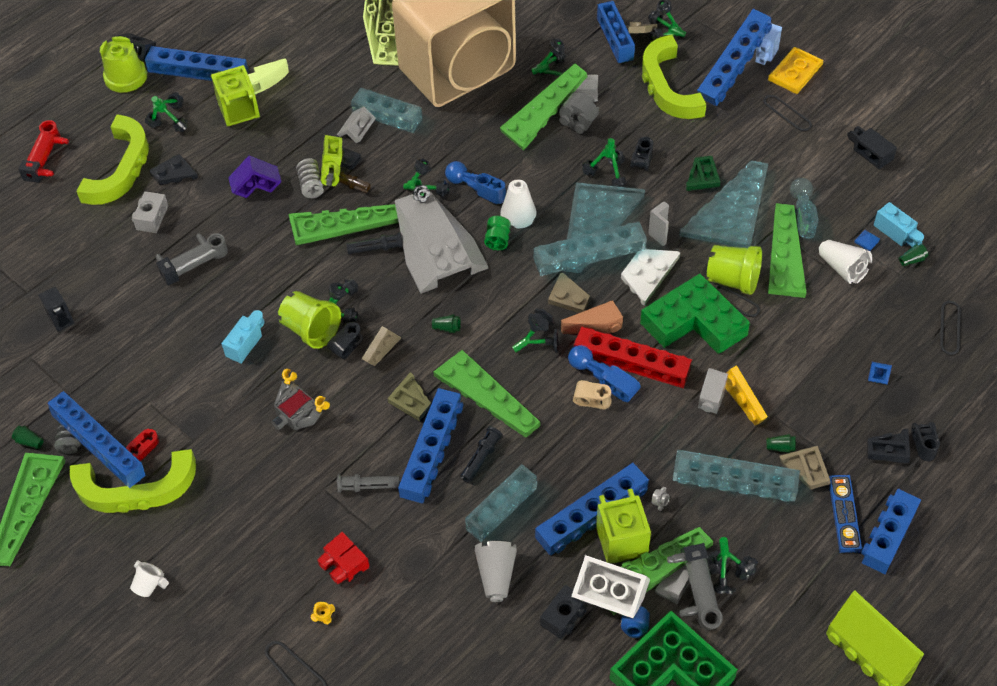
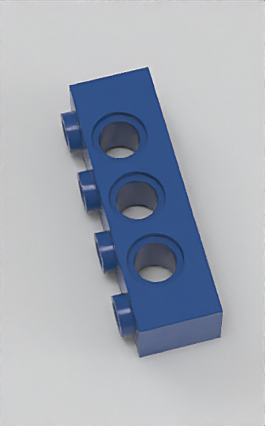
M614 1L598 4L597 20L617 62L622 63L634 60L635 44Z
M897 489L895 495L890 494L886 502L888 509L887 511L882 510L878 518L880 525L878 528L874 526L869 537L872 541L870 544L866 543L861 552L864 555L862 564L886 574L918 509L921 499L900 489Z

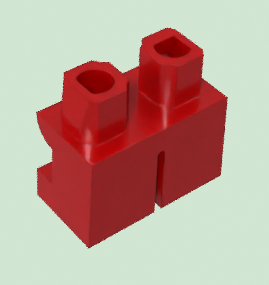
M343 532L323 547L325 553L317 560L319 566L324 571L332 565L335 566L336 569L329 574L336 584L341 583L345 579L350 582L359 571L364 572L369 568L368 558L356 545L354 546V543Z

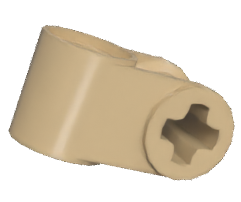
M583 380L578 381L573 402L579 406L607 409L612 402L610 397L611 389L605 384L591 383Z

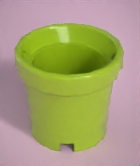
M120 36L113 37L109 43H107V40L103 42L100 47V54L104 67L103 79L106 86L110 90L119 93L130 92L142 86L147 79V70L144 62L139 60L130 39Z
M714 245L711 252L716 253L715 256L709 257L707 266L708 281L740 289L742 293L748 295L753 294L760 275L762 262L761 247L750 246L748 248Z
M300 291L292 292L295 294L292 297L287 295L278 311V315L282 317L279 322L299 335L302 341L311 348L319 349L326 346L339 329L341 323L340 308L333 302L321 301Z

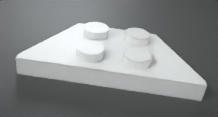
M639 249L621 273V279L625 284L629 285L633 294L638 295L642 305H646L680 258V252Z

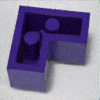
M248 156L228 177L232 193L247 198L256 188L271 193L281 183L277 166L252 156Z

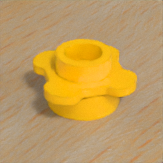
M317 602L314 605V613L311 615L312 621H321L324 624H329L332 621L331 615L335 611L334 605L326 602Z

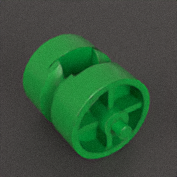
M492 216L488 219L487 232L484 239V244L488 248L503 250L508 246V234L511 228L509 219L503 216Z

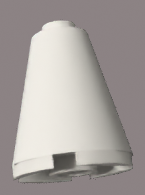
M514 180L509 184L501 208V216L509 219L511 225L518 229L531 225L536 217L535 205L527 184L523 180Z
M832 240L822 242L819 247V255L849 284H852V282L856 284L861 281L869 270L866 268L868 262L872 263L871 252L863 248Z

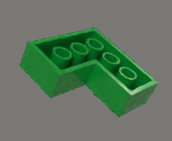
M701 274L696 275L642 309L640 324L664 348L694 329L718 355L748 336L750 322Z
M670 611L610 669V680L616 686H666L671 680L679 686H729L735 680L738 669Z

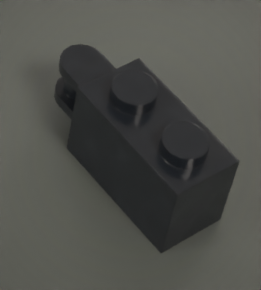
M860 126L854 128V131L847 133L848 138L855 143L853 150L879 170L894 159L897 147L872 128L865 131Z

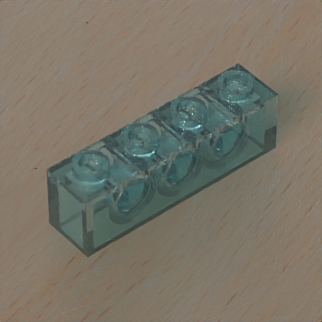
M360 88L351 101L353 112L364 106L376 118L375 121L411 133L415 132L422 121L421 107L364 88Z
M521 464L465 518L466 530L482 542L537 489V476Z

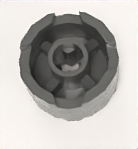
M583 92L578 94L572 93L560 109L561 118L559 121L562 125L568 126L581 134L593 123L599 114V107H596L593 103L594 99L590 95Z

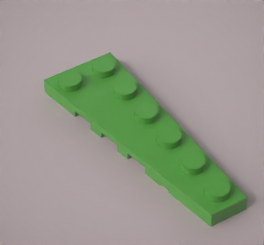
M577 64L571 66L500 127L501 132L518 147L525 150L537 136V132L542 127H545L548 119L557 113L560 105L565 103L569 96L588 77L587 72Z
M776 203L768 294L805 298L806 285L794 205Z
M395 204L360 207L352 211L340 209V212L330 213L329 210H326L319 214H312L311 212L289 214L296 245L399 223Z
M463 350L433 371L437 379L451 388L454 387L461 392V395L466 398L469 397L476 402V405L481 408L484 407L491 412V415L502 420L506 425L524 437L529 436L540 427V421Z
M25 453L0 523V566H11L65 463L63 456Z
M698 527L675 538L671 542L660 545L658 549L650 553L646 552L640 555V558L634 561L623 563L621 568L650 578L647 591H649L686 565L683 562L669 564L667 557L681 553L683 547L705 543L707 550L713 546V541Z

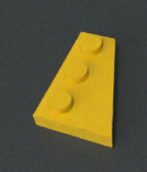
M737 366L731 368L727 372L728 377L725 388L746 413L748 419L756 426L768 416Z

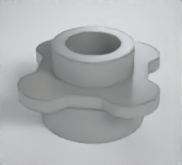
M662 487L661 490L656 489L652 496V504L658 506L659 511H662L663 507L669 503L670 496L666 492V487Z

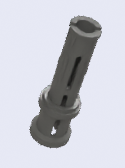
M358 474L354 476L337 475L338 493L344 490L358 492L360 489H398L399 475L360 477Z

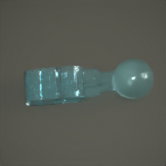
M797 178L790 185V193L798 200L796 202L798 231L800 236L810 239L815 236L819 222L816 206L809 200L813 192V185L806 178Z

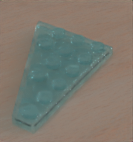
M750 161L744 169L738 172V175L733 180H730L714 196V199L708 204L706 203L697 212V215L693 216L689 223L680 229L679 236L741 248L750 247L768 163Z
M576 182L562 271L581 273L645 197V189Z

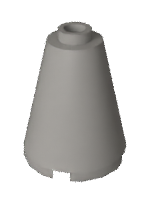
M489 541L487 546L482 547V543L475 545V555L485 595L487 598H490L491 602H502L503 598H506L508 595L517 552L516 544L511 547V542Z

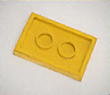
M794 47L769 75L768 80L798 94L823 65L824 60Z

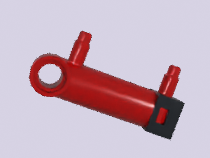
M47 120L40 124V134L27 160H22L18 168L23 181L40 183L43 176L54 175L53 171L43 169L54 144H68L69 139L60 136L57 125L52 120Z

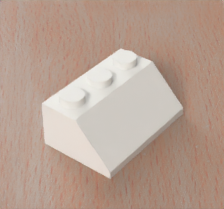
M585 555L571 597L634 618L644 600L650 578Z

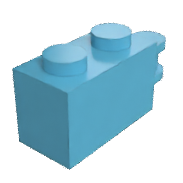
M887 203L877 211L874 226L900 246L907 243L913 247L915 244H922L924 235L916 229L918 222L892 203Z
M253 311L248 318L242 316L221 343L226 357L239 363L244 361L262 337L261 327L264 325V319L261 311Z

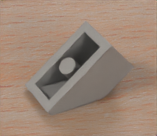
M711 368L708 369L699 398L698 408L705 412L717 414L725 393L727 373Z

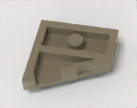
M630 22V25H626L629 33L653 32L654 28L657 29V24L641 25V22Z
M560 273L549 296L548 304L581 313L586 310L590 296L564 273Z
M382 326L362 359L375 366L401 337Z
M818 446L780 456L781 463L809 489L830 484V479Z

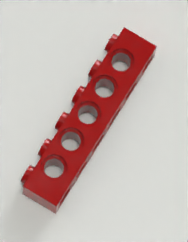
M581 327L574 343V347L578 345L588 347L593 354V359L598 363H604L607 366L614 365L624 371L683 389L691 371L692 359L675 355L665 350H658L645 344H638L628 339H621L611 334L601 333L592 328Z

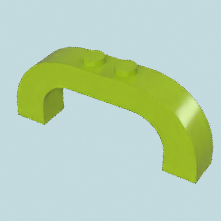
M673 35L660 37L651 42L644 51L642 78L644 83H647L648 92L653 96L657 106L665 113L677 118L695 119L705 117L706 103L701 93L680 95L673 92L659 67L661 62L677 58L678 45Z
M116 115L111 125L114 139L130 142L113 175L103 180L83 178L76 191L81 203L98 205L115 201L126 194L136 178L139 177L140 170L147 160L149 145L143 127L136 120L127 116Z
M192 449L172 452L171 469L164 478L153 483L133 485L131 488L127 486L116 488L98 487L95 485V471L91 463L71 465L70 479L80 500L95 511L125 513L136 509L147 510L151 507L168 504L186 492L195 476L196 459Z

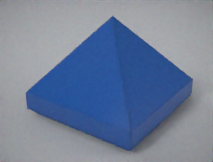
M864 230L854 242L871 251L880 241V238Z
M872 362L868 381L888 385L892 365Z

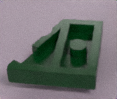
M713 156L695 158L688 182L686 183V191L720 187V179Z

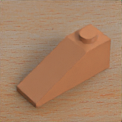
M612 300L561 320V332L563 334H578L581 327H585L605 334L614 333L622 328L623 316Z

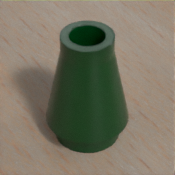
M915 244L898 259L900 264L905 267L925 261V258L928 257V251L923 244Z
M455 314L433 318L432 328L455 333L460 331L461 319Z
M17 426L12 434V440H15L16 444L40 449L44 442L43 438L39 437L27 426Z
M787 434L767 438V450L783 453L796 452V436Z

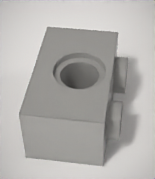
M144 192L142 198L138 201L136 211L132 214V222H134L136 230L157 233L168 208L164 194Z

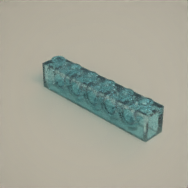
M640 222L628 223L623 226L612 227L607 230L533 248L534 262L540 276L645 250L647 237Z
M677 450L672 481H677L681 484H695L700 487H713L722 491L730 490L741 494L759 495L762 498H777L785 502H795L800 470Z

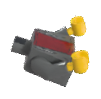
M285 369L282 373L285 381H282L274 403L277 417L271 422L277 430H280L286 424L293 430L313 426L323 413L322 409L326 410L330 407L329 402L324 401L325 397L318 396L314 400L295 383L291 384V381L296 380L297 374L292 372L289 377L290 369Z

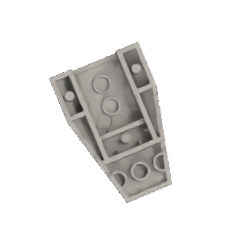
M431 191L430 196L425 202L416 201L413 198V194L395 200L406 265L420 294L437 288L438 279L462 270L469 269L472 275L488 269V265L474 238Z

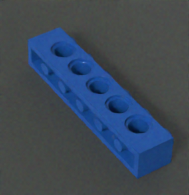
M752 9L698 88V93H701L705 101L717 106L719 102L724 100L727 90L733 87L736 77L743 72L746 62L752 59L755 49L761 46L764 36L771 31L772 23L770 16Z
M151 46L145 58L148 72L212 81L211 74L242 65L245 66L247 74L249 72L246 59Z
M437 389L399 484L400 498L423 504L425 497H429L431 481L437 477L438 463L443 461V450L450 443V432L455 429L457 414H460L463 409L460 393Z
M64 391L47 403L52 416L127 487L131 488L146 476L142 463Z
M634 463L630 464L536 527L535 538L550 556L555 552L563 551L567 544L579 540L583 533L596 528L597 511L592 512L590 509H598L600 495H604L606 502H610L606 498L614 499L612 501L628 498V491L622 489V487H628L633 489L635 496L639 495V497H642L648 490L649 479ZM574 520H580V521H582V522H580V523H575V522H573V521H574ZM557 531H564L565 533H564V534H558V533H556V532H557Z

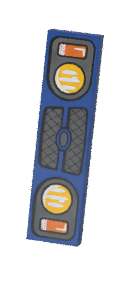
M850 475L829 476L839 552H861L862 546Z

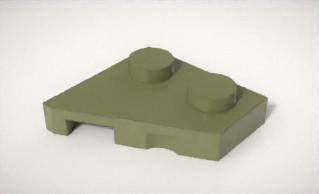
M411 372L388 397V403L418 421L424 417L431 407L430 401L423 394L422 388L417 384Z

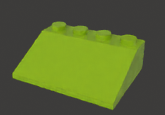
M856 591L851 593L829 625L826 633L829 640L844 650L845 655L861 666L862 671L878 682L879 686H904L912 678L924 655L919 648Z

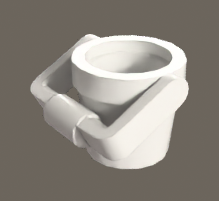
M139 560L135 563L136 573L130 587L134 593L143 597H149L157 585L163 589L167 587L169 582L163 577L164 573L162 570L152 564L140 562Z

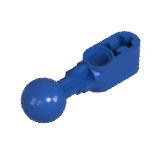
M459 161L451 162L446 167L445 175L451 183L458 184L464 181L468 186L477 191L478 196L495 204L504 202L506 196L504 181L486 173L479 175L470 174L466 166Z
M578 345L570 350L568 355L570 365L578 370L587 368L593 372V376L599 380V383L608 385L611 389V394L620 400L629 402L641 388L640 383L634 377L614 365L610 367L595 361L588 347Z

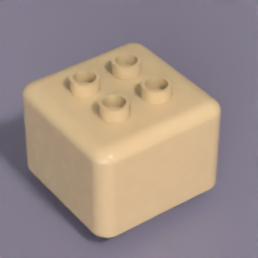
M393 0L392 12L399 68L435 107H441L483 86L487 82L508 72L515 65V0Z

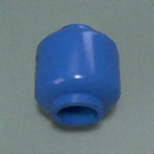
M640 606L634 618L622 615L621 629L632 638H638L646 634L650 621L648 610Z

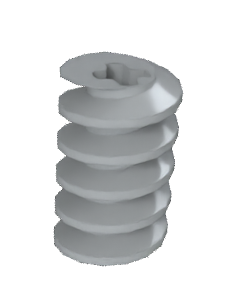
M312 158L300 161L297 164L296 170L301 192L307 198H317L324 191L318 163Z

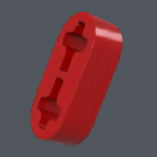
M146 429L130 442L126 449L130 453L138 451L137 454L133 453L132 455L141 461L158 445V435L155 430Z

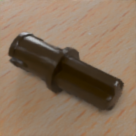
M340 172V176L344 177V179L339 177V183L364 193L370 191V183L359 179L358 176H351Z

